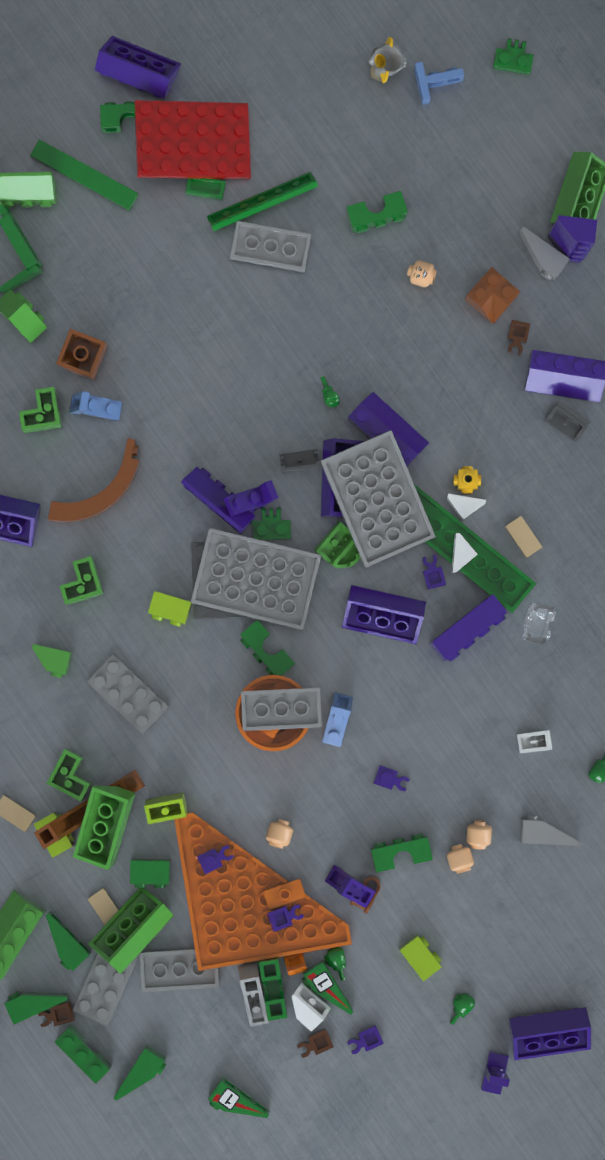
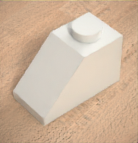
M303 983L298 986L292 995L297 1020L310 1031H313L325 1019L331 1008Z

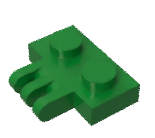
M508 38L506 49H496L493 69L530 75L534 54L525 53L526 41H522L520 48L518 47L519 40L515 39L514 46H511L512 39Z
M273 507L269 508V515H266L265 508H261L262 521H252L253 539L291 540V521L281 520V507L276 508L277 515H273Z

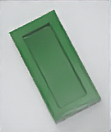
M188 178L185 194L223 201L226 181Z

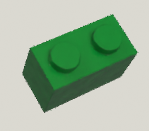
M131 859L130 884H134L136 888H145L146 884H154V888H165V885L170 884L171 860Z

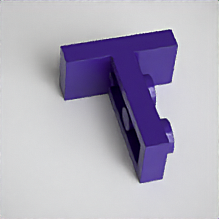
M272 480L258 487L224 498V502L230 517L253 509H261L279 497Z
M336 865L332 867L325 879V882L336 889L337 893L364 908L368 906L376 892Z
M489 1051L481 1086L482 1091L501 1095L502 1086H509L510 1079L506 1074L508 1055Z

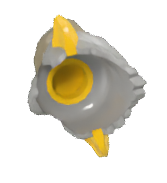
M388 37L385 44L374 48L373 53L368 57L371 78L382 81V83L388 80V76H392L405 68L407 64V59L399 47L393 45V38Z

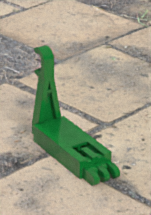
M0 205V215L2 217L0 225L26 268L0 286V293L5 294L10 289L14 290L43 273L41 269L43 265L9 208Z

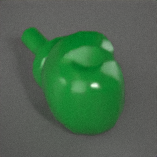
M325 376L320 379L324 386L322 390L324 403L327 407L335 408L340 404V398L333 391L332 386H328Z
M605 755L602 760L597 759L592 769L588 772L589 778L594 782L602 783L605 781Z
M341 947L331 948L327 951V955L324 956L325 963L332 967L334 971L338 970L340 980L343 981L345 980L343 969L346 967L344 950Z
M463 993L461 995L457 994L454 997L453 1011L456 1014L451 1019L450 1024L454 1025L460 1016L464 1018L474 1008L475 1000L472 996Z

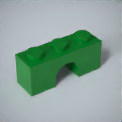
M132 101L124 102V104L107 102L105 105H100L101 129L103 133L121 132L123 120L128 117L135 118L134 102Z
M398 191L384 195L382 198L384 209L379 213L370 212L366 207L365 201L347 206L346 213L352 233H363L368 231V228L374 226L380 228L391 221H394V223L403 221L404 217H407L408 211L402 192Z
M258 620L240 634L242 644L247 649L249 647L255 652L253 654L254 658L259 663L262 661L267 666L265 670L269 675L282 676L295 665L283 649L275 655L265 653L263 642L270 634Z
M423 833L412 835L410 840L404 841V838L392 840V844L385 845V842L374 844V848H370L375 872L395 869L394 856L400 851L409 852L413 864L433 860L428 837L423 836Z
M279 957L259 960L267 1019L272 1021L287 1018Z
M72 1025L54 1042L95 1084L112 1066L99 1052L95 1053L84 1042V1037Z

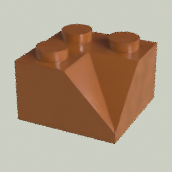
M491 267L467 294L465 301L494 324L519 296L520 291Z
M70 329L56 365L78 376L94 381L108 346L104 341Z

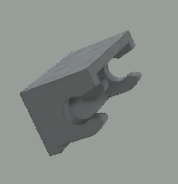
M560 401L556 403L545 419V422L577 442L590 424L588 420Z
M317 449L279 454L282 474L320 468Z

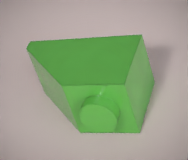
M35 644L32 645V649L46 671L51 672V676L62 678V675H68L72 652Z

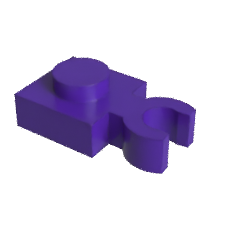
M435 554L432 555V563H428L426 557L422 559L423 564L428 568V570L423 571L427 590L446 586L442 566L436 568L437 556Z
M379 765L373 783L392 790L393 785H396L400 791H406V788L401 787L400 783L403 780L409 782L410 779L405 776L398 778L396 777L398 771Z
M228 845L223 846L218 853L214 848L197 856L205 874L222 867L221 860H231L234 857L233 855L228 857L224 855V850L229 848Z
M300 905L291 906L289 911L286 906L268 912L267 916L273 932L293 925L291 919H302L304 917L303 914L295 915V909L300 908Z
M376 1025L358 1032L359 1039L351 1038L347 1041L348 1045L352 1043L357 1045L356 1049L351 1051L352 1054H357L362 1047L367 1052L384 1044Z

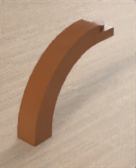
M127 439L121 467L115 478L104 490L91 498L79 502L62 503L51 501L48 520L58 523L80 522L96 517L114 506L129 490L138 472L140 461L133 459L134 456L137 457L139 450L136 440Z
M133 770L109 786H117L135 793L143 788L145 784L137 771ZM89 799L34 832L43 849H46L81 827Z

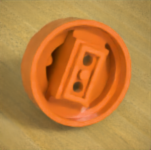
M267 675L253 680L243 691L302 689V687L285 676ZM241 694L237 700L235 718L238 729L250 744L261 750L282 751L297 744L308 730V728L243 731Z

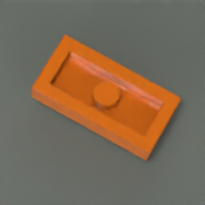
M300 878L263 891L269 910L306 897Z

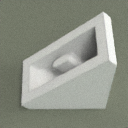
M447 494L446 500L461 521L486 503L484 499Z
M460 533L454 535L451 573H456L477 555Z
M549 730L517 734L520 753L552 750Z

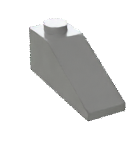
M523 226L519 235L538 270L542 272L541 275L545 279L555 281L570 259Z
M526 815V819H521V843L581 846V842L546 822L538 820V816Z
M252 963L238 966L239 979L250 1027L269 1023L258 964Z

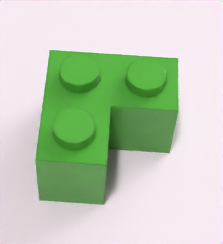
M10 289L0 298V312L31 343L47 328L42 322L45 319L38 311L34 313L31 310L33 305L19 292L15 294Z
M56 388L36 389L38 409L19 411L22 431L26 434L63 428Z
M89 556L73 561L78 580L60 586L65 605H71L103 595L104 591L93 557Z
M64 749L46 784L80 802L83 801L92 785L91 782L75 775L84 757L69 749Z

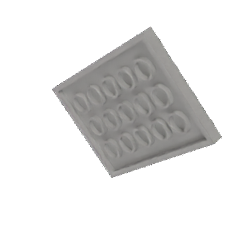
M392 430L320 460L365 568L436 537Z
M209 528L191 603L303 630L321 555Z

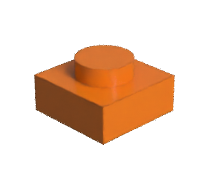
M303 953L284 956L289 976L308 971Z

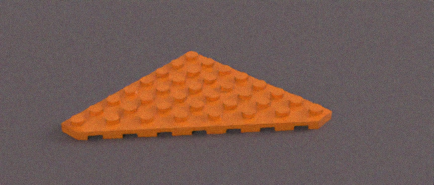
M187 813L186 817L174 819L198 971L352 944L349 925L308 895L303 899L269 910L263 891L288 883L286 879L196 814ZM228 845L229 848L224 850V855L227 857L233 855L234 857L231 860H221L222 867L205 874L197 856L214 848L218 853L223 846ZM300 905V908L295 909V915L303 914L304 917L299 920L291 919L293 925L273 932L267 913L286 906L289 911L291 906Z

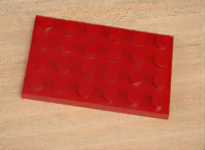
M135 100L138 178H251L248 103Z

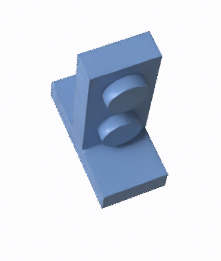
M417 62L414 65L422 105L429 104L430 102L429 88L462 82L464 78L463 68L457 69V67H453L442 73L434 71L426 76L423 62Z
M81 391L72 395L69 413L75 415L85 414L118 421L122 402L89 395V392Z
M334 693L322 740L323 743L341 747L351 712L353 697Z

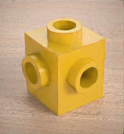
M462 466L461 469H458L457 474L453 476V485L456 486V491H461V494H473V491H476L478 486H481V475L478 474V470H473L472 466ZM465 476H470L471 482H466Z

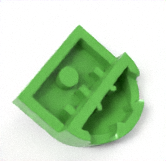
M340 521L336 522L314 549L324 560L337 568L352 567L360 559L349 529Z

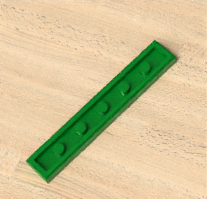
M40 139L30 154L31 158L130 211L139 195L130 188Z
M308 172L207 216V219L213 231H216L318 187L317 181L312 173Z

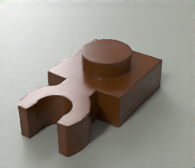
M516 320L511 321L507 339L512 340V343L508 347V353H511L512 347H517L518 355H521L523 351L521 342H527L530 323Z
M70 1002L51 1007V1013L43 1011L38 1014V1017L45 1016L47 1018V1021L42 1023L41 1027L50 1025L52 1021L54 1027L75 1021Z
M326 1028L309 1035L310 1042L302 1041L297 1044L298 1048L303 1046L307 1048V1051L301 1054L302 1058L309 1056L313 1050L318 1055L334 1047Z

